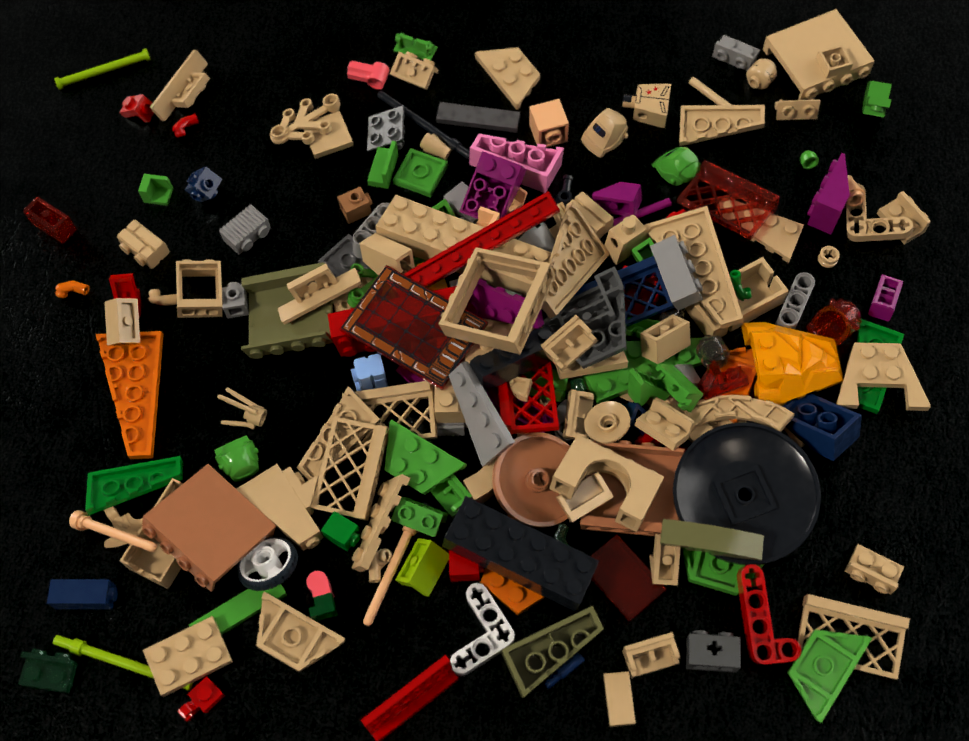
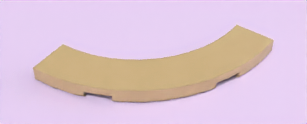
M747 395L709 397L699 400L691 412L678 410L694 421L691 431L707 423L737 419L755 422L781 432L794 418V413L783 406L768 400L763 401L751 398V396Z

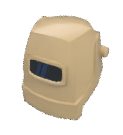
M610 108L605 109L591 122L585 130L581 141L593 154L600 158L603 157L605 153L617 148L623 139L628 137L626 133L628 126L625 117Z

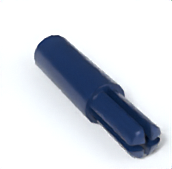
M577 652L561 665L553 675L545 680L544 685L550 689L559 680L564 679L585 661L584 658Z

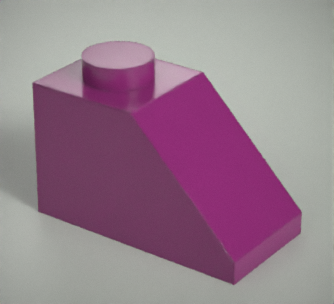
M618 182L594 192L592 199L609 214L628 217L636 215L642 202L641 184Z

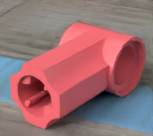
M352 61L348 65L347 77L348 79L367 82L374 89H382L390 69L382 62H375L373 65Z

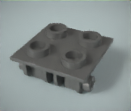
M403 105L369 117L367 151L390 145L392 141L397 142L398 150L403 148L405 145L403 138L405 136L404 121L406 120Z

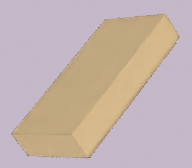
M629 672L604 674L609 726L635 725Z

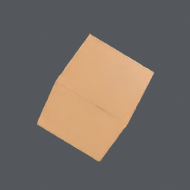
M559 99L529 106V126L536 144H544L546 147L568 142L569 122Z

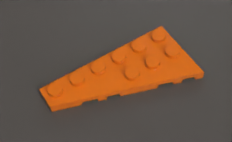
M162 331L140 332V343L108 346L106 334H95L105 365V373L112 399L115 403L117 418L122 429L121 433L127 456L130 459L153 458L164 335Z

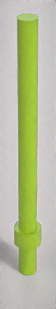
M60 635L54 637V645L69 649V652L78 656L83 654L154 678L148 665L86 645L85 641L79 639L71 640ZM193 683L188 684L183 688L190 690Z

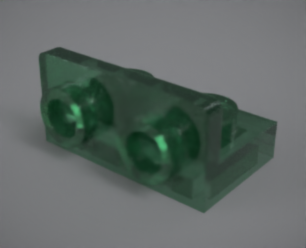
M32 649L31 653L22 652L21 657L26 660L18 683L19 685L70 693L78 663L70 659V655L56 652L55 656L46 655V651Z

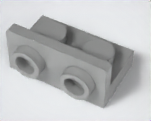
M723 35L721 40L716 42L712 57L748 71L757 59L760 49Z

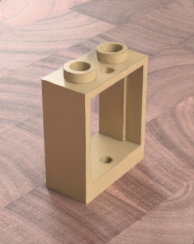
M189 259L176 261L177 318L222 317L221 261L212 259L204 261H192ZM215 276L216 299H183L182 277Z

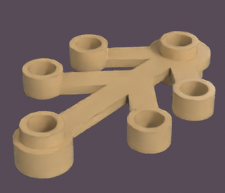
M336 94L326 95L323 98L324 105L306 115L307 112L313 109V104L308 98L301 100L297 116L293 109H286L282 114L283 118L280 125H276L271 129L270 138L272 142L283 144L287 140H302L306 145L314 142L315 138L312 131L295 132L298 129L320 130L322 134L330 133L332 126L328 120H313L328 111L331 113L337 112L341 105Z

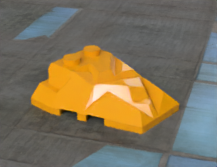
M767 322L742 323L745 346L751 345L758 378L753 386L755 399L768 400L782 406L787 401L795 398L801 399L808 393L813 391L819 392L843 382L835 339Z

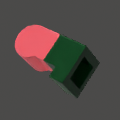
M321 571L310 573L306 584L313 594L315 603L314 607L309 608L311 618L318 622L338 616L331 584L326 574Z

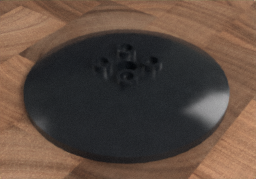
M747 422L730 423L707 431L698 437L684 452L678 463L673 481V502L679 521L713 525L764 535L762 561L712 555L728 563L762 565L784 558L796 550L809 536L819 514L821 503L820 484L809 457L791 438L778 430L761 424ZM740 490L749 491L751 499L749 501H742L738 497V492Z

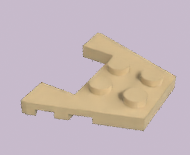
M856 342L853 344L836 402L837 405L846 409H857L859 406L857 387L904 388L906 410L928 411L930 409V403L901 344Z

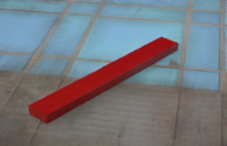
M547 191L409 270L402 276L410 279L411 282L428 288L467 266L468 258H471L475 247L493 251L558 214L560 209L550 192ZM395 287L400 298L408 296L406 292Z

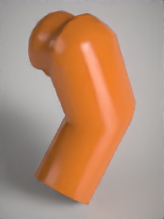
M71 280L59 283L55 288V295L59 298H66L68 292L71 291L87 295L90 287L89 285Z

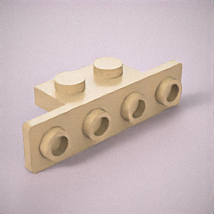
M197 50L191 52L150 108L161 121H166L175 107L189 108L195 102L198 94L205 89L206 83L210 78L206 73H202V71L207 66V62Z
M325 263L287 284L288 290L295 299L278 308L281 322L285 325L294 321L300 316L361 285L362 282L356 268L335 277Z

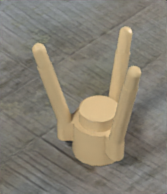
M226 388L228 393L249 406L221 394L217 396L219 399L244 410L243 418L247 419V422L222 420V425L248 427L253 430L256 426L261 427L267 416V410L264 407L253 403L230 388Z

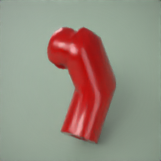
M196 114L181 118L173 126L172 130L177 138L186 135L184 128L199 124Z

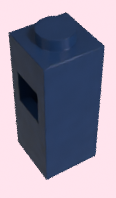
M51 579L47 604L54 609H113V604L118 598V589L109 579Z

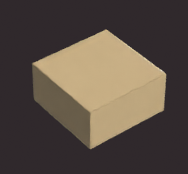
M843 44L820 50L816 58L826 79L849 73L853 66V62Z

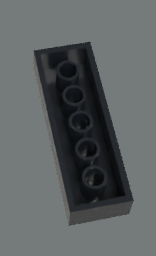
M465 496L449 527L442 547L574 612L581 604L599 563V560Z

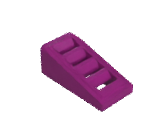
M881 275L868 315L890 321L903 281ZM883 285L888 286V287H891V288H894V289H896V290H893V289L884 287Z

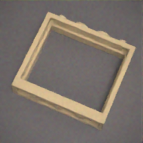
M475 247L471 258H468L463 274L459 276L458 285L454 293L449 297L445 311L441 314L442 318L439 326L445 336L520 355L556 277L551 263ZM485 267L534 277L508 337L458 324Z

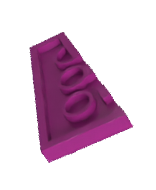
M479 279L466 307L468 313L475 317L514 324L525 297L518 294L512 296L506 292V289L499 286L493 288L487 285V281ZM541 310L533 328L539 329L544 325Z

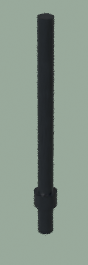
M382 90L378 92L377 97L392 108L402 106L401 103ZM404 106V115L428 133H434L444 144L452 149V152L459 153L468 160L470 159V151L463 147L460 141L450 138Z

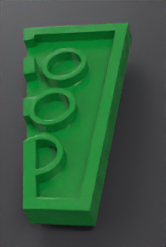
M863 319L859 320L857 343H902L903 333ZM857 387L858 408L877 414L887 388Z
M181 456L89 472L85 509L88 516L165 487L172 478L178 481L183 480V461Z

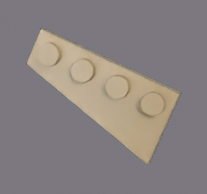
M765 105L681 106L679 146L764 128Z
M722 196L714 215L716 219L732 229L745 233L747 238L753 242L758 241L766 246L765 249L769 252L779 254L783 257L782 260L787 263L791 259L804 226L801 223Z
M349 386L339 404L337 403L327 423L321 428L315 442L311 444L297 466V469L308 480L320 474L334 416L377 425L381 421ZM338 423L336 433L340 439L352 432L348 425ZM363 429L357 433V436L361 440L371 430ZM355 436L343 442L348 452L358 443ZM341 445L336 446L331 451V457L334 462L346 455Z
M401 474L383 482L379 487V499L377 504L375 503L370 510L369 516L371 519L369 525H366L361 533V539L363 540L360 548L358 547L353 554L352 561L354 563L352 569L359 572L369 569L381 543V538L378 536L383 534L386 528H388L391 521L390 516H388L389 512L394 509L395 505L398 506L402 498L398 493L402 485H408L409 477Z

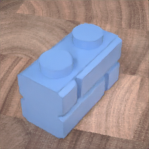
M374 354L368 356V358L362 357L354 360L355 368L351 369L357 391L388 387L381 355Z

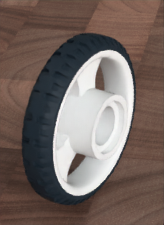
M282 537L265 538L238 562L237 576L240 582L250 590L266 591L273 589V587H277L292 575V572H294L298 562L297 550L288 539ZM284 551H288V559L283 566L278 557ZM258 571L262 579L254 580L248 576Z

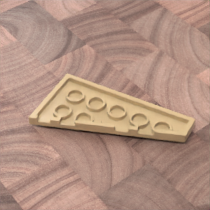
M574 202L566 206L549 260L556 277L542 305V310L550 319L558 315L610 255Z
M707 206L644 225L647 228L648 235L655 244L673 235L677 237L679 242L684 241L688 250L685 256L687 260L691 259L696 270L693 272V276L695 279L698 278L703 287V291L700 292L703 300L700 302L721 329L744 322Z

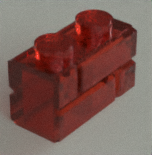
M36 197L23 211L33 225L61 243H65L77 229L69 216L39 197Z

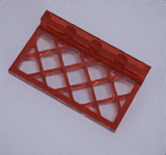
M705 160L700 165V171L677 198V203L691 210L704 207L706 204L715 203L716 210L709 211L711 220L752 240L768 217L777 211L780 196ZM703 180L709 183L710 186L699 188L697 183ZM723 190L728 195L717 197L715 191ZM712 192L713 198H701L700 193ZM697 194L698 197L696 201L685 199L688 195ZM741 199L746 204L735 206L734 200ZM730 200L732 207L720 209L719 202ZM759 208L765 211V213L754 216L753 209ZM749 210V217L739 218L738 211ZM733 212L735 219L727 220L723 218L722 214ZM752 222L754 227L749 231L743 228L741 224Z

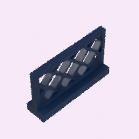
M654 256L617 271L624 285V290L629 285L638 287L634 297L624 294V298L631 301L627 311H625L626 327L674 308ZM654 275L657 276L658 282L655 288L644 285L647 278ZM596 280L584 284L574 296L598 286ZM642 289L653 292L648 302L637 299ZM656 294L666 297L668 302L661 306L652 304ZM635 303L646 306L642 314L635 315L631 313Z

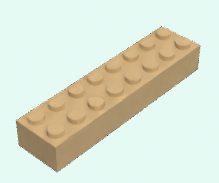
M395 195L376 224V233L411 248L413 256L427 261L485 227ZM512 239L493 250L549 263L552 253L517 239ZM466 266L456 272L462 274ZM485 267L480 279L487 281V284L494 287L499 286L520 293L522 297H526L534 277Z

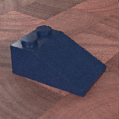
M808 393L801 399L795 398L782 405L794 413V418L786 427L813 452L832 461L839 457L860 437L861 414L814 394Z

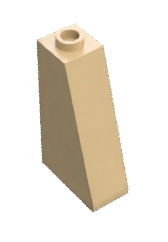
M278 464L237 488L245 498L276 525L280 532L303 551L307 548L312 549L316 547L320 540L323 539L320 530Z

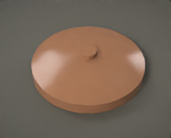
M541 432L528 433L515 438V443L496 458L493 467L492 485L499 505L508 516L529 527L545 528L565 521L568 517L556 499V496L560 494L549 488L553 475L569 450L570 445L554 435Z

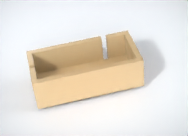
M763 257L739 269L741 272L742 288L749 287L752 295L751 299H744V301L737 298L744 319L743 323H748L784 303L789 290L778 276L773 277L774 271ZM700 301L685 308L710 343L726 335L728 330L732 332L742 325L740 323L721 329Z

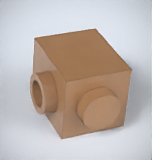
M361 187L337 197L340 209L349 224L371 214L370 205L373 204L368 193L364 194Z

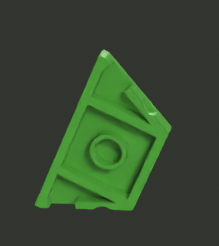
M391 419L385 461L386 472L395 477L401 474L409 477L408 485L426 495L436 485L444 483L450 479L451 475L466 468L467 464Z
M681 547L689 582L735 596L739 594L737 572L746 565L728 563L707 552L691 551ZM750 572L745 574V578L750 580L755 576Z
M813 630L801 649L800 657L793 662L788 670V675L818 722L822 723L871 642L872 638L869 636Z

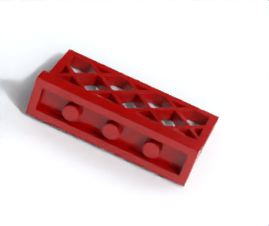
M551 361L546 363L541 369L535 368L532 370L536 373L531 378L532 388L538 392L532 398L528 396L527 403L522 408L513 403L517 398L510 390L509 381L498 386L500 417L511 436L512 434L559 430ZM540 376L548 381L543 388L535 383ZM542 395L551 400L546 406L537 402ZM532 405L541 410L534 417L526 412ZM544 414H547L553 418V423H542L539 419ZM521 415L529 420L526 425L516 426L515 421Z
M446 655L361 720L376 741L383 740L459 680L453 671L449 658Z

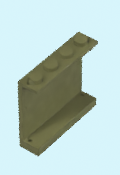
M324 262L242 278V287L249 293V344L241 346V350L250 358L259 359L265 355H281L287 351H302L305 348L324 347L326 344L334 343L331 339L328 314L333 313V300L285 325L281 322L278 312L279 307L295 299L288 290L287 284L324 265Z

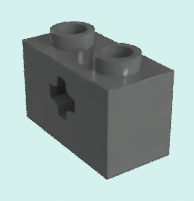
M701 630L693 631V634L688 635L686 639V669L737 673L741 668L740 637H733V633L720 632L718 636L708 635L707 631ZM710 646H714V650L718 651L715 656L712 655V651L708 650Z

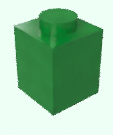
M335 511L321 529L324 538L347 552L351 546L355 547L361 537L359 526Z

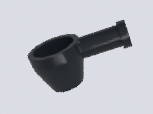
M563 176L562 191L554 199L556 204L563 202L566 207L571 200H574L570 193L573 182L572 176Z

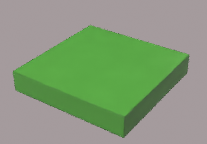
M410 148L393 178V184L431 198L448 167V161Z

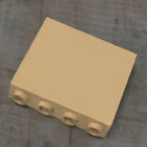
M837 9L766 36L763 47L766 55L773 53L799 89L800 95L798 100H810L818 94L830 92L838 86L847 85L855 79L868 76L875 61ZM843 44L853 62L851 71L826 79L816 60L818 52Z

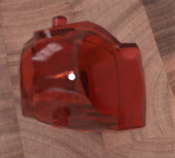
M831 299L829 301L830 304L818 311L806 328L809 333L835 339V344L838 346L848 339L854 331L860 329L859 325L862 319L858 308L852 302L844 301L843 299L837 301Z

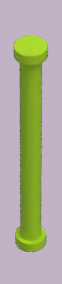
M143 49V52L60 79L59 77L54 79L60 90L63 89V86L142 60L149 61L150 57L147 49Z

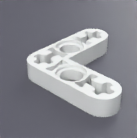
M474 583L468 587L466 598L487 633L452 655L450 659L454 673L459 676L469 674L500 654L502 649L512 645L515 635L512 627L487 588L480 583ZM475 590L478 593L483 592L481 594V597L486 605H484L480 610L477 609L481 607V604L478 601V599L474 598L472 600L473 591ZM486 610H494L497 613V619L493 622L485 621L483 614ZM502 621L504 624H501L500 628L504 634L509 632L508 641L505 642L503 639L498 641L499 632L496 628L493 631L490 628L496 627ZM481 643L487 644L490 648L489 653L484 657L477 655L475 652L476 647ZM471 650L477 662L473 663L472 659L466 662L465 669L461 667L456 668L457 659H467L469 657L467 652Z

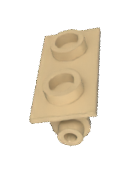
M780 99L778 102H775V110H777L776 120L817 119L820 100L783 101Z

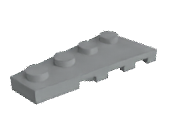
M466 361L456 367L449 374V378L483 467L489 465L514 444L515 441L469 362Z

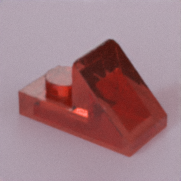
M713 360L697 386L703 393L704 400H708L749 385V382L741 366L732 367L721 372L716 361Z

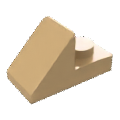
M288 467L282 472L308 513L312 515L315 509H312L311 506L319 475L305 482L299 471L294 473L292 468Z
M655 533L654 553L649 556L652 583L678 585L681 547L661 545V534Z

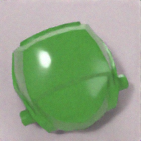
M678 147L660 156L652 166L656 168L663 179L677 186L691 182L699 173L701 164L690 149Z
M247 435L214 450L216 453L215 459L219 464L220 470H223L234 482L247 480L259 471L257 455L259 451L255 448L253 441L248 439Z

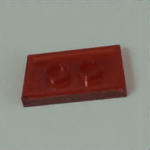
M615 535L591 555V557L599 560L592 580L629 622L666 591L664 585L652 583L651 571L618 535Z

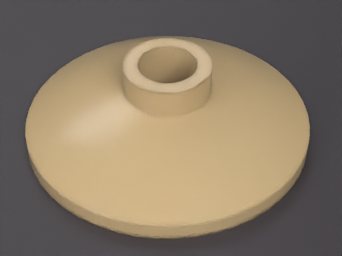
M606 401L599 403L587 413L584 421L585 431L593 441L601 444L613 443L627 433L631 423L630 414L626 407L618 402Z

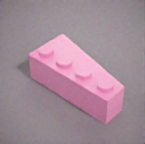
M478 134L470 147L469 165L477 167L482 151L523 166L527 170L521 184L546 193L562 165L564 148L556 147V149L546 148L544 144L532 146L526 145L525 141L508 142L506 138Z

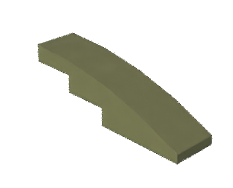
M663 519L661 545L682 547L691 551L708 552L711 555L762 561L764 535L713 525Z

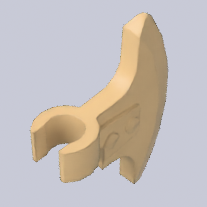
M113 506L104 510L114 528L136 536L142 526L143 518L134 519L130 513L120 517L118 511ZM112 537L104 542L105 548H114L128 544Z

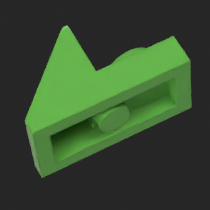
M631 368L629 371L628 395L635 403L642 407L650 397L653 399L657 397L664 401L667 400L670 393L661 384L654 383L651 380L652 376Z

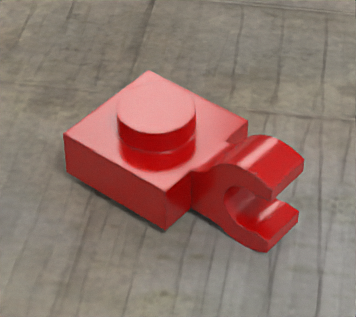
M206 676L188 693L192 700L184 704L177 712L188 722L200 709L206 714L225 695Z

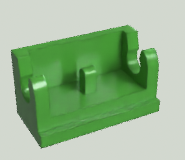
M658 364L656 370L661 374L657 377L652 376L651 380L662 385L678 402V407L681 410L691 412L703 396V393L674 365Z
M453 474L449 477L450 479L436 485L430 491L452 519L455 518L465 496L472 499V495Z

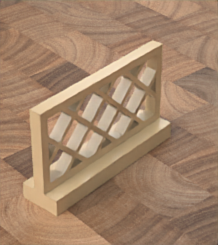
M431 381L355 392L372 411L378 405H383L387 408L377 425L386 426L383 422L392 412L399 418L398 424L401 425L404 422L411 428L410 431L416 432L423 439L438 438L437 422L434 413L435 384ZM428 398L429 406L422 413L415 406L421 399ZM399 402H405L409 405L402 416L394 411ZM414 409L421 417L412 426L405 419ZM424 419L430 422L431 433L422 434L417 430ZM373 430L367 433L362 444L370 440ZM357 443L351 450L358 448L360 444Z
M333 417L311 506L312 509L330 513L335 511L340 515L369 521V513L372 508L388 441L389 428L387 426ZM338 423L348 425L352 432L340 439L336 433ZM363 429L373 430L371 439L362 444L357 433ZM355 436L360 446L348 453L343 442ZM341 445L346 455L334 462L331 457V451L336 446ZM363 449L367 456L366 462L357 467L351 456ZM349 459L355 469L343 476L337 465ZM335 468L340 478L329 485L325 479L326 472ZM357 472L361 482L358 487L351 490L345 479ZM343 481L349 492L337 499L331 488ZM329 490L335 501L328 506L318 505L320 495ZM350 495L356 502L353 512L345 511L340 504L341 501ZM337 504L338 507H339V509L332 508V507Z
M810 594L804 596L802 604L804 607L797 639L801 649L804 640L813 631L807 622L809 612L819 614L824 624L814 630H820L827 626L830 632H835L830 623L836 619L844 620L849 628L844 633L849 634L852 632L853 635H858L855 629L866 625L869 626L874 634L871 637V642L877 638L885 651L874 658L868 648H866L865 653L870 661L864 665L857 664L854 669L898 680L905 632L909 627V618ZM825 616L833 618L828 621ZM850 622L858 624L853 627ZM806 627H807V629L809 630L810 633H808V634L805 635V631H806ZM875 628L882 629V631L878 633ZM887 631L898 633L897 643L891 648H888L881 638V635ZM888 654L893 662L892 673L883 671L876 661ZM873 663L876 669L867 666Z

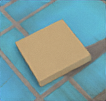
M340 111L313 120H328L332 126V130L328 134H322L320 130L303 129V131H312L315 140L309 145L315 159L354 146Z

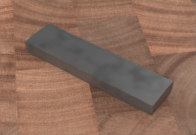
M440 102L436 121L442 124L517 133L520 112Z

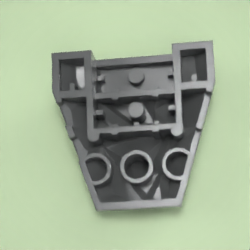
M615 266L595 275L598 286L572 297L557 316L550 319L541 308L544 320L542 327L548 325L554 333L575 315L592 330L591 333L597 338L598 342L576 360L583 369L627 350L624 285Z

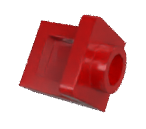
M143 94L129 96L123 101V107L119 113L125 118L139 116L144 122H149L154 114L150 108L153 103Z

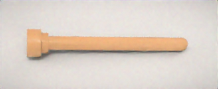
M77 510L70 516V526L79 531L91 529L150 552H154L157 549L156 543L94 521L90 515L88 516L87 512Z
M402 525V531L404 532L363 619L364 625L370 626L373 623L412 535L415 536L416 532L419 531Z

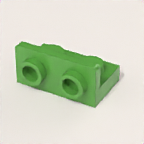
M402 497L398 506L395 507L391 520L435 537L440 524L446 522L449 513L413 499Z

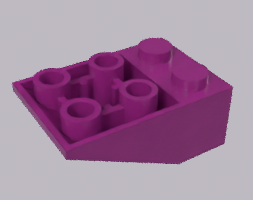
M482 151L459 212L478 219V209L482 206L500 213V218L504 217L520 188L527 169L519 164Z
M841 153L838 160H833L828 170L829 172L825 175L820 185L821 188L816 192L807 213L810 216L807 225L830 235L850 196L844 153Z

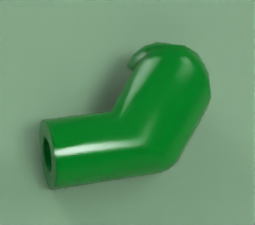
M732 270L729 275L736 297L741 301L751 299V289L749 287L742 288L741 272L739 270Z

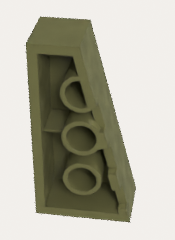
M593 606L501 650V654L522 698L604 629Z

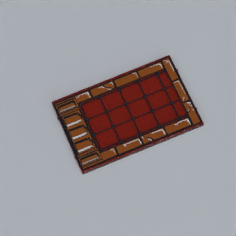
M388 265L384 267L340 328V331L440 390H443L450 380L449 374L461 364L475 344L445 336L439 322L442 318L441 314L448 305V299ZM465 309L458 324L484 331L488 322Z

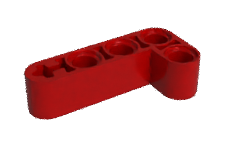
M754 564L741 567L737 572V584L750 659L758 664H774L797 660L801 654V646L797 640L793 638L774 639L762 569ZM750 572L755 575V578L751 580L746 579L745 574ZM757 586V590L747 591L748 587ZM752 594L756 595L759 599V605L755 609L749 605V597ZM755 620H760L763 624V630L760 634L755 633L753 630ZM786 642L792 647V653L788 657L782 653V646ZM761 645L767 649V656L762 660L757 656V649Z

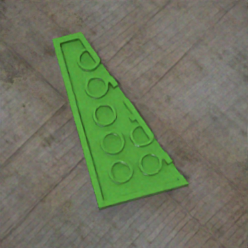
M707 337L690 338V346L659 364L674 366L676 364H689L696 368L711 362L716 351ZM641 340L627 341V350L624 352L628 360V368L582 376L590 392L594 393V399L597 404L628 393L629 371L631 368L649 376L657 377L661 374L656 370L658 364L642 356ZM697 350L700 351L701 355L703 354V356L700 357L698 355L699 353L697 352Z

